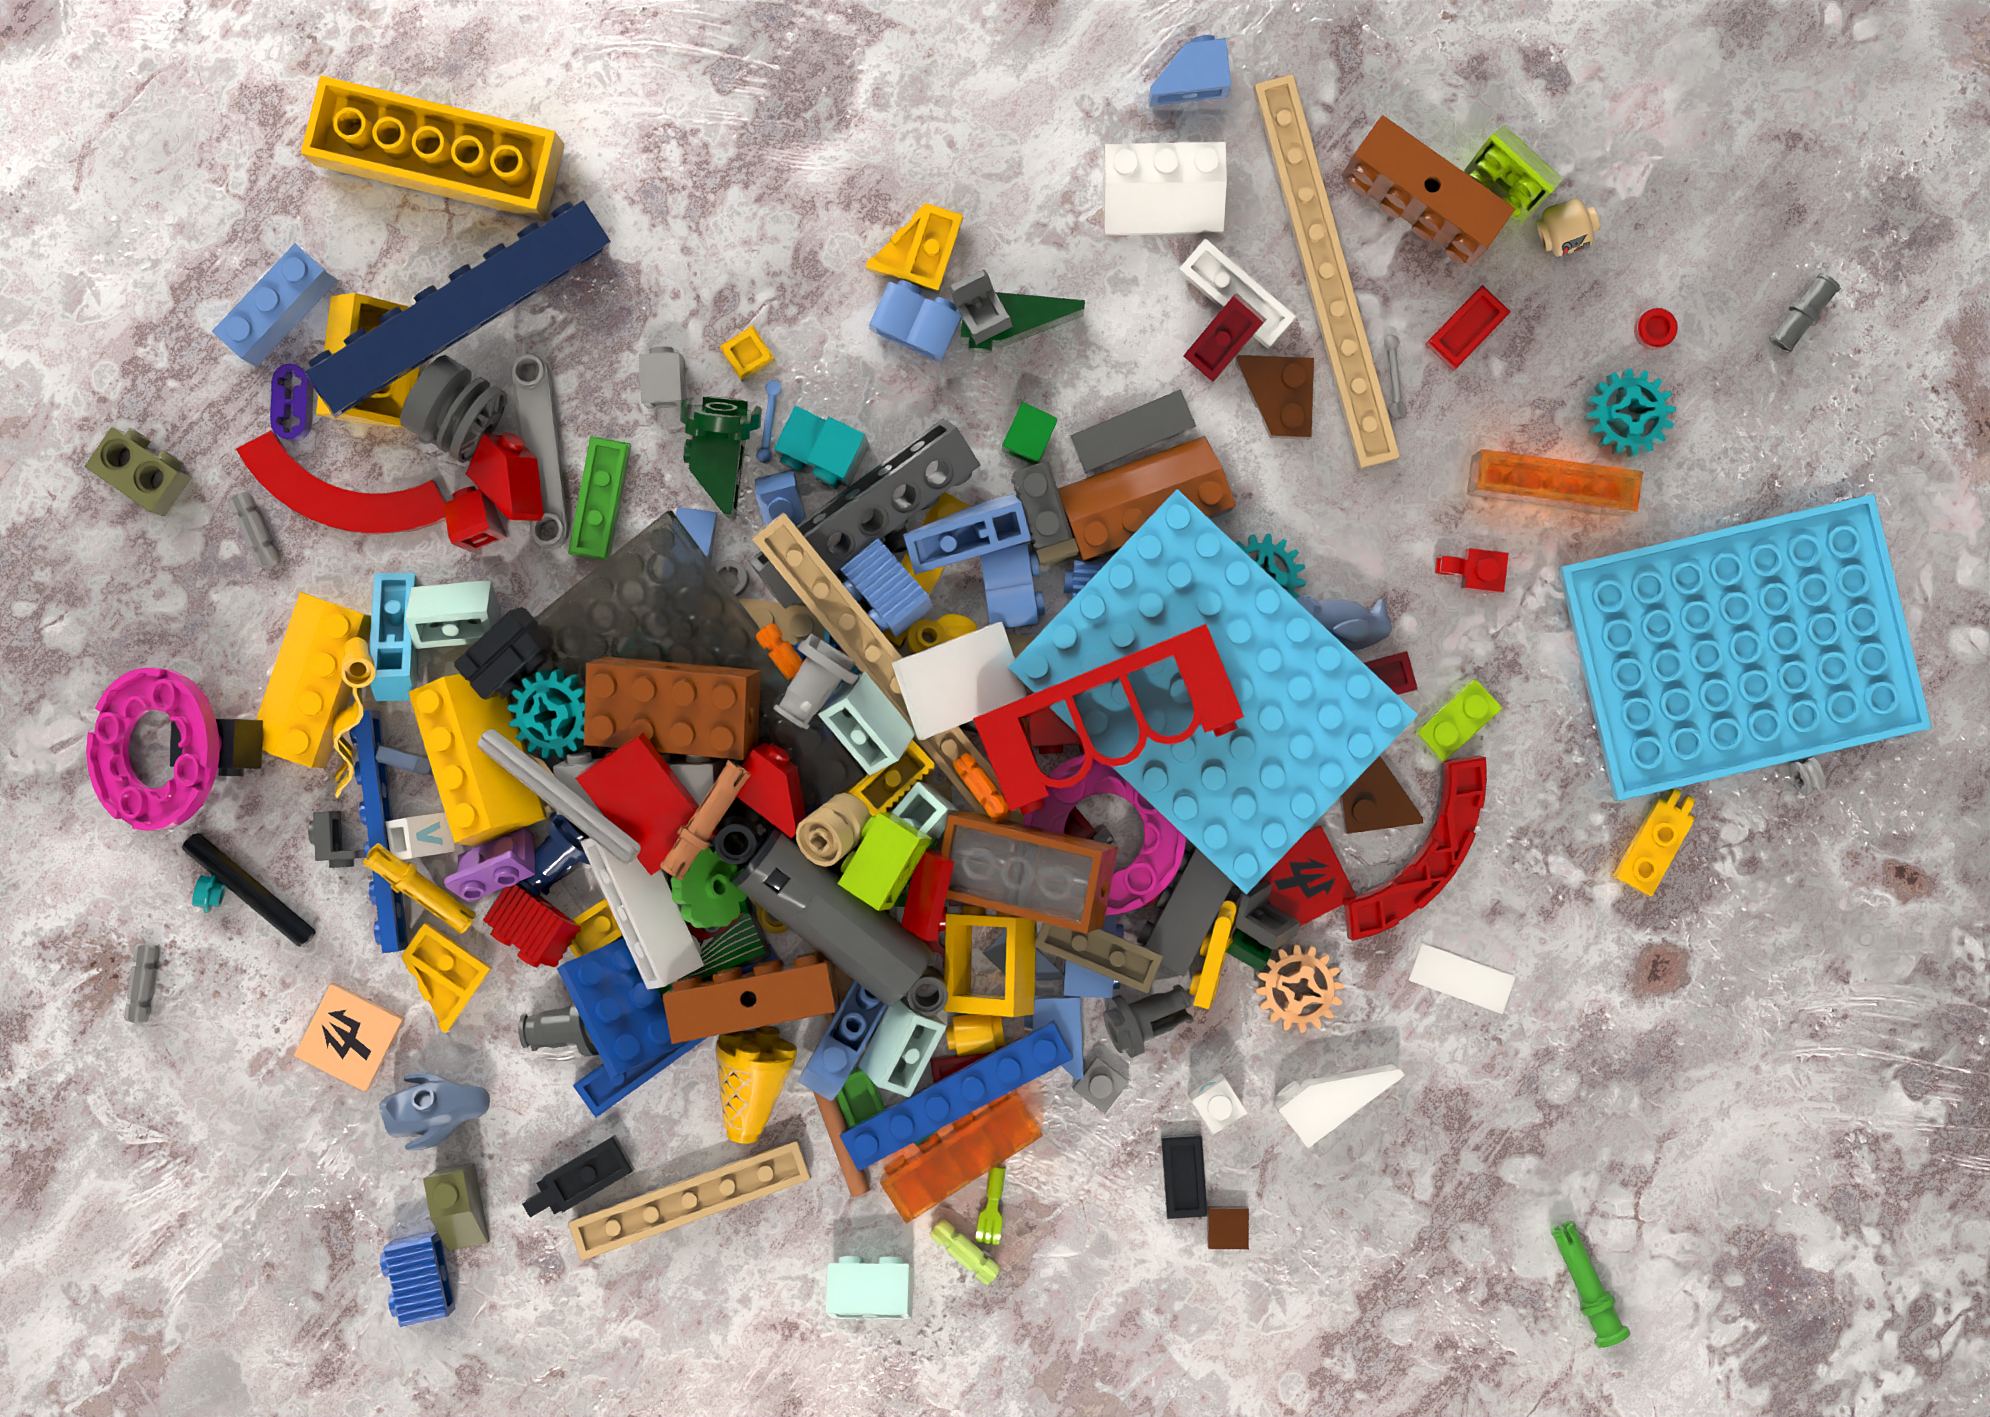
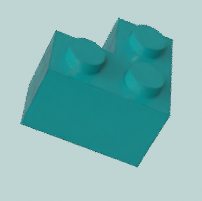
M795 405L774 450L778 455L782 456L779 461L781 464L800 473L803 467L813 471L812 475L816 476L815 480L837 490L839 485L847 488L851 485L870 445L864 433L829 416L825 420Z

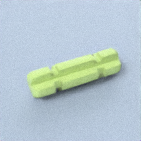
M941 1219L930 1232L931 1238L940 1246L944 1244L946 1251L968 1271L974 1270L975 1277L984 1285H989L999 1274V1266L989 1257L985 1259L983 1257L984 1253L961 1232L958 1234L954 1232L955 1227L946 1219Z

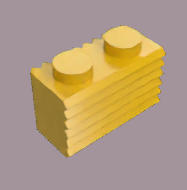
M911 740L899 761L870 776L868 774L849 791V794L854 795L865 804L871 817L877 816L879 812H890L891 809L896 808L897 804L903 800L917 782H924L927 776H931L934 770V762Z

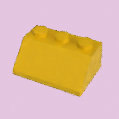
M358 293L331 296L324 351L330 350L332 354L336 353L346 346L344 339L362 328H365L368 333L381 325L379 318L388 311L398 306L404 311L409 306ZM419 367L337 418H334L318 395L316 415L352 423L407 429L401 425L400 416L406 398L418 379Z

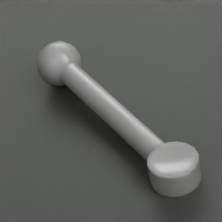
M1388 335L1384 340V346L1389 350L1394 401L1390 406L1393 417L1397 418L1406 414V406L1401 401L1396 350L1400 341L1397 336Z

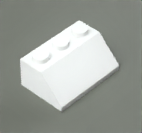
M1226 142L1105 144L1103 152L1104 236L1223 233L1227 187Z

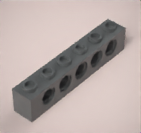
M943 418L796 525V528L837 577L844 565L877 538L882 539L888 533L892 534L901 530L908 523V519L920 510L934 506L939 501L941 494L952 486H959L965 483L972 476V472L981 465L959 429ZM933 461H938L936 471L932 475L926 476L928 465ZM905 484L906 489L903 496L893 500L894 491L899 486ZM873 508L872 518L866 523H860L862 514L866 510ZM841 532L840 541L835 546L828 547L829 538L833 534ZM762 551L748 560L774 598L785 609L790 605H797L803 602Z

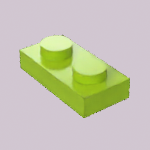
M1472 679L1414 733L1440 762H1444L1503 708L1477 679Z

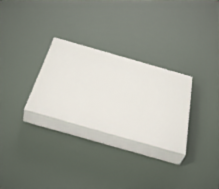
M1002 622L991 624L891 662L918 740H924L972 721L974 717L1027 696L1023 682L1008 668L1015 658Z

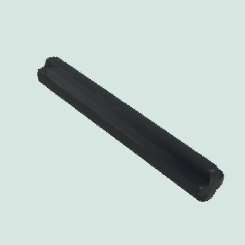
M193 833L183 843L182 850L210 874L215 875L217 880L296 946L304 947L314 937L316 931L313 927L203 835Z

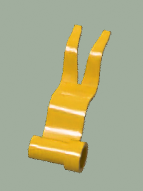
M358 637L351 638L345 643L344 658L341 662L342 679L347 685L353 687L355 702L352 706L336 715L332 723L335 750L345 760L336 771L334 781L337 783L340 776L348 769L345 777L337 785L335 791L336 798H339L342 789L351 781L354 774L352 747L342 734L360 723L363 717L361 688L368 686L375 678V664L369 655V645L364 639Z

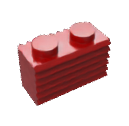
M520 882L513 886L504 887L483 918V921L493 928L490 933L493 938L507 946L514 944L515 947L520 949L517 956L535 968H538L540 964L550 967L558 966L559 960L563 958V954L572 945V940L576 938V933L581 931V926L539 895L537 897L527 891Z

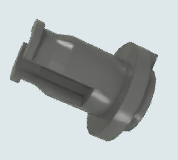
M1179 984L1173 986V990L1165 993H1155L1130 1004L1121 995H1117L1108 1000L1109 1010L1103 1013L1105 1026L1114 1047L1119 1053L1126 1052L1130 1058L1145 1053V1041L1170 1032L1181 1023L1194 1022L1193 1016L1185 1009L1192 1006L1187 993Z
M571 1001L570 1006L565 1008L548 1010L533 1016L522 1014L520 1017L518 1032L523 1048L531 1046L532 1051H537L541 1047L577 1046L579 1053L584 1057L599 1055L573 1001Z

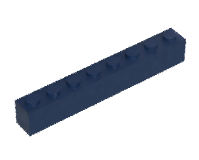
M583 200L573 206L571 201L564 203L551 213L553 219L541 227L537 222L528 225L517 233L519 240L510 246L505 247L503 243L494 246L483 254L484 262L474 268H471L469 264L458 268L448 276L451 282L438 290L434 285L424 289L414 297L416 303L406 310L402 311L398 306L388 311L379 318L380 326L368 333L365 328H362L344 339L346 346L336 353L332 354L330 350H326L312 358L308 362L311 368L305 371L306 377L334 418L347 412L607 250L611 241L585 201Z

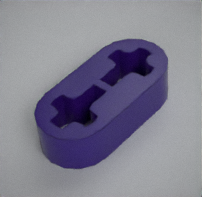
M289 363L278 367L272 376L270 423L275 434L285 440L295 442L307 437L311 431L313 386L306 377L305 369ZM292 373L301 380V385L294 386L293 399H291V389L284 386L285 380H291ZM291 406L293 416L300 419L299 425L292 427V432L282 425L283 420L290 419Z

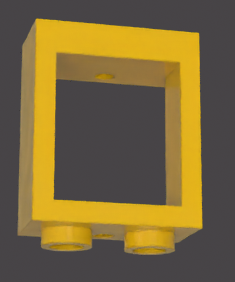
M970 905L962 906V913L946 914L944 980L948 999L944 1012L1006 1017L1034 1015L1036 947H1034L1036 941V921L997 911V914H986V908ZM972 925L1007 927L1005 996L970 993Z

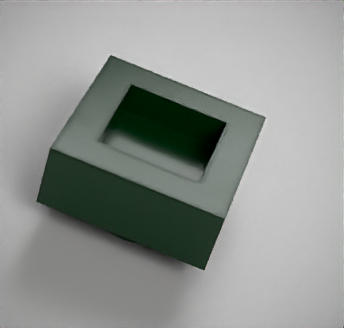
M1235 927L1225 952L1261 972L1269 960L1272 949L1260 944L1256 939Z

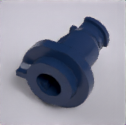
M553 812L545 820V828L549 835L534 851L535 875L519 881L527 891L537 897L540 895V891L547 896L550 893L551 886L561 880L579 861L591 865L580 842L589 838V836L563 815H557V812Z

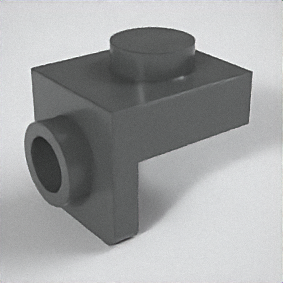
M983 269L972 275L965 276L949 287L957 311L976 345L1013 327L1009 315L993 289L986 270Z
M341 811L313 812V821H310L308 826V836L310 843L315 846V861L329 860V868L353 867L354 859L365 858L364 849L343 851Z
M1263 881L1253 887L1247 894L1243 892L1237 902V909L1239 911L1235 927L1256 939L1260 944L1275 950L1297 935L1300 922L1268 903L1272 884Z

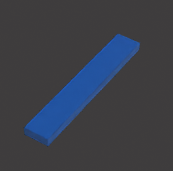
M769 943L768 946L772 956L743 967L742 973L754 971L753 967L757 966V963L781 958ZM749 991V995L756 999V995ZM706 1038L685 1041L678 1048L612 1079L604 1064H601L576 1082L573 1087L595 1118H597Z

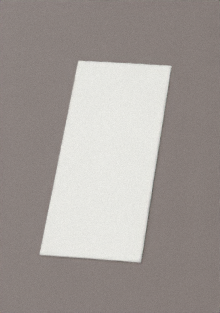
M1421 943L1409 981L1503 1014L1516 977Z

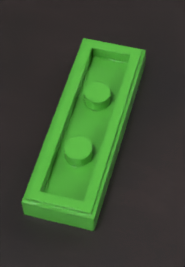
M590 436L568 554L610 562L631 451L630 443Z

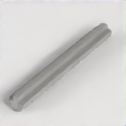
M494 729L485 731L477 742L478 748L619 861L623 864H628L637 858L641 847L635 840Z

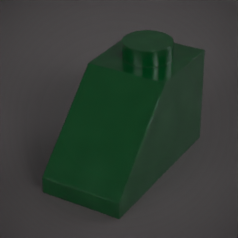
M711 431L706 436L693 435L692 439H686L684 463H689L688 469L723 514L728 518L736 519L746 440L728 439L725 437V433Z

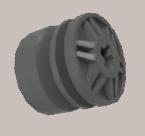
M442 355L428 365L413 385L403 405L400 422L403 427L426 441L437 436V448L445 453L450 451L451 457L461 463H465L473 458L483 434H492L503 415L507 403V393L497 386L490 387V382L482 377L471 382L472 374L468 368L449 356Z

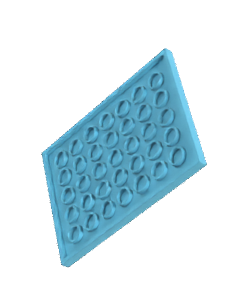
M1176 489L1008 668L1036 693L1207 624L1244 715V718L1236 721L1239 729L1215 738L1213 730L1204 733L1200 724L1191 737L1182 743L1172 745L1156 743L1147 737L1146 747L1137 759L1127 765L1113 768L1247 894L1418 714ZM1173 657L1128 675L1145 721L1153 731L1160 735L1173 736L1180 734L1188 728L1194 713L1192 702ZM1120 679L1074 697L1091 742L1099 753L1105 757L1119 758L1124 757L1134 749L1138 743L1139 728ZM1063 701L1051 706L1050 708L1078 734L1066 702Z
M1874 494L1558 568L1614 801L1631 799L1932 728Z

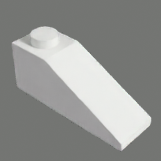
M1389 1064L1307 1079L1300 1084L1294 1081L1277 1094L1279 1100L1274 1103V1106L1306 1148L1309 1149L1405 1075L1396 1065Z

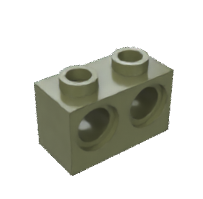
M111 427L84 467L149 512L166 516L192 478L181 470L184 463L164 450L157 454L148 448L151 441L132 428L124 432ZM128 448L130 459L126 465L121 467L119 455ZM161 470L163 482L157 489H153L151 479L156 472Z

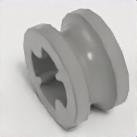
M725 560L714 567L711 581L717 592L724 596L735 597L741 595L746 590L749 584V576L747 570L740 563L734 560ZM732 568H736L739 571L736 575V578L740 581L739 585L736 588L729 585L728 589H724L721 586L724 582L723 577L720 576L725 569L732 572Z
M1814 756L1804 758L1803 763L1799 761L1791 762V777L1796 788L1803 796L1810 795L1813 788L1819 791L1826 788L1824 771Z

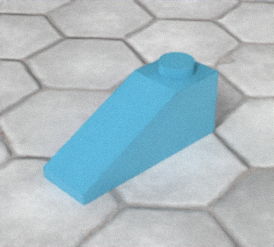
M415 573L374 574L369 655L375 664V678L370 683L375 701L410 700L408 691L417 688L418 649L414 648L405 620L411 587H416Z

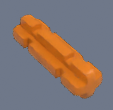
M768 624L758 631L755 635L756 639L763 649H769V657L787 681L793 680L803 660L788 640L785 642L782 640L783 634L776 624Z
M965 753L954 761L953 767L957 774L966 783V786L986 810V813L993 822H1001L1011 814L1006 800L1000 795L998 789L971 754Z

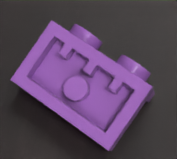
M524 827L459 854L458 872L445 878V887L465 901L470 902L481 899L485 895L504 887L513 886L517 882L535 875L534 834Z

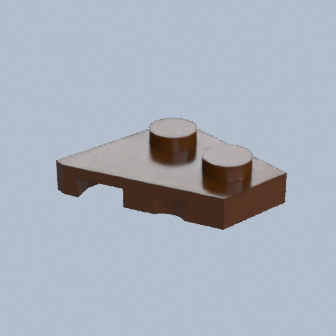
M1237 355L1236 366L1246 381L1251 399L1262 416V423L1269 438L1309 440L1312 437L1314 358Z
M1380 755L1339 797L1345 834L1424 823L1422 815Z

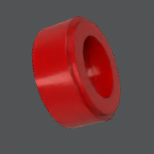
M1652 308L1646 311L1637 319L1634 326L1636 340L1641 346L1650 350H1658L1670 344L1675 339L1678 331L1675 317L1671 312L1663 308Z

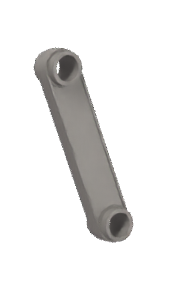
M525 354L519 356L514 361L511 375L519 437L524 440L525 446L537 458L544 515L541 521H529L532 539L538 545L546 549H556L566 543L569 537V523L551 374L548 365L542 358L534 354ZM538 364V377L534 381L524 382L522 378L524 369L528 365ZM549 521H556L559 527L557 536L553 540L544 541L541 535L543 526Z

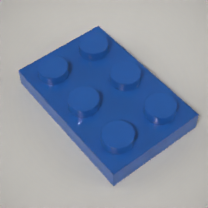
M624 938L563 963L557 968L611 1079L684 1044V1042L671 1043L664 1002L657 988L647 990Z

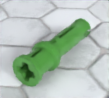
M1570 1221L1561 1224L1563 1229H1559V1226L1554 1227L1550 1230V1233L1556 1241L1582 1298L1580 1311L1582 1315L1588 1316L1596 1334L1594 1339L1598 1348H1605L1624 1341L1631 1335L1629 1328L1623 1326L1614 1308L1616 1300L1613 1294H1610L1609 1291H1604L1578 1234L1575 1222Z

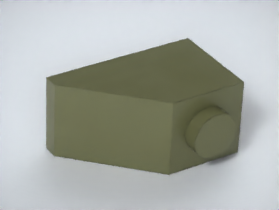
M475 1163L435 1170L423 1178L431 1221L448 1251L490 1242Z

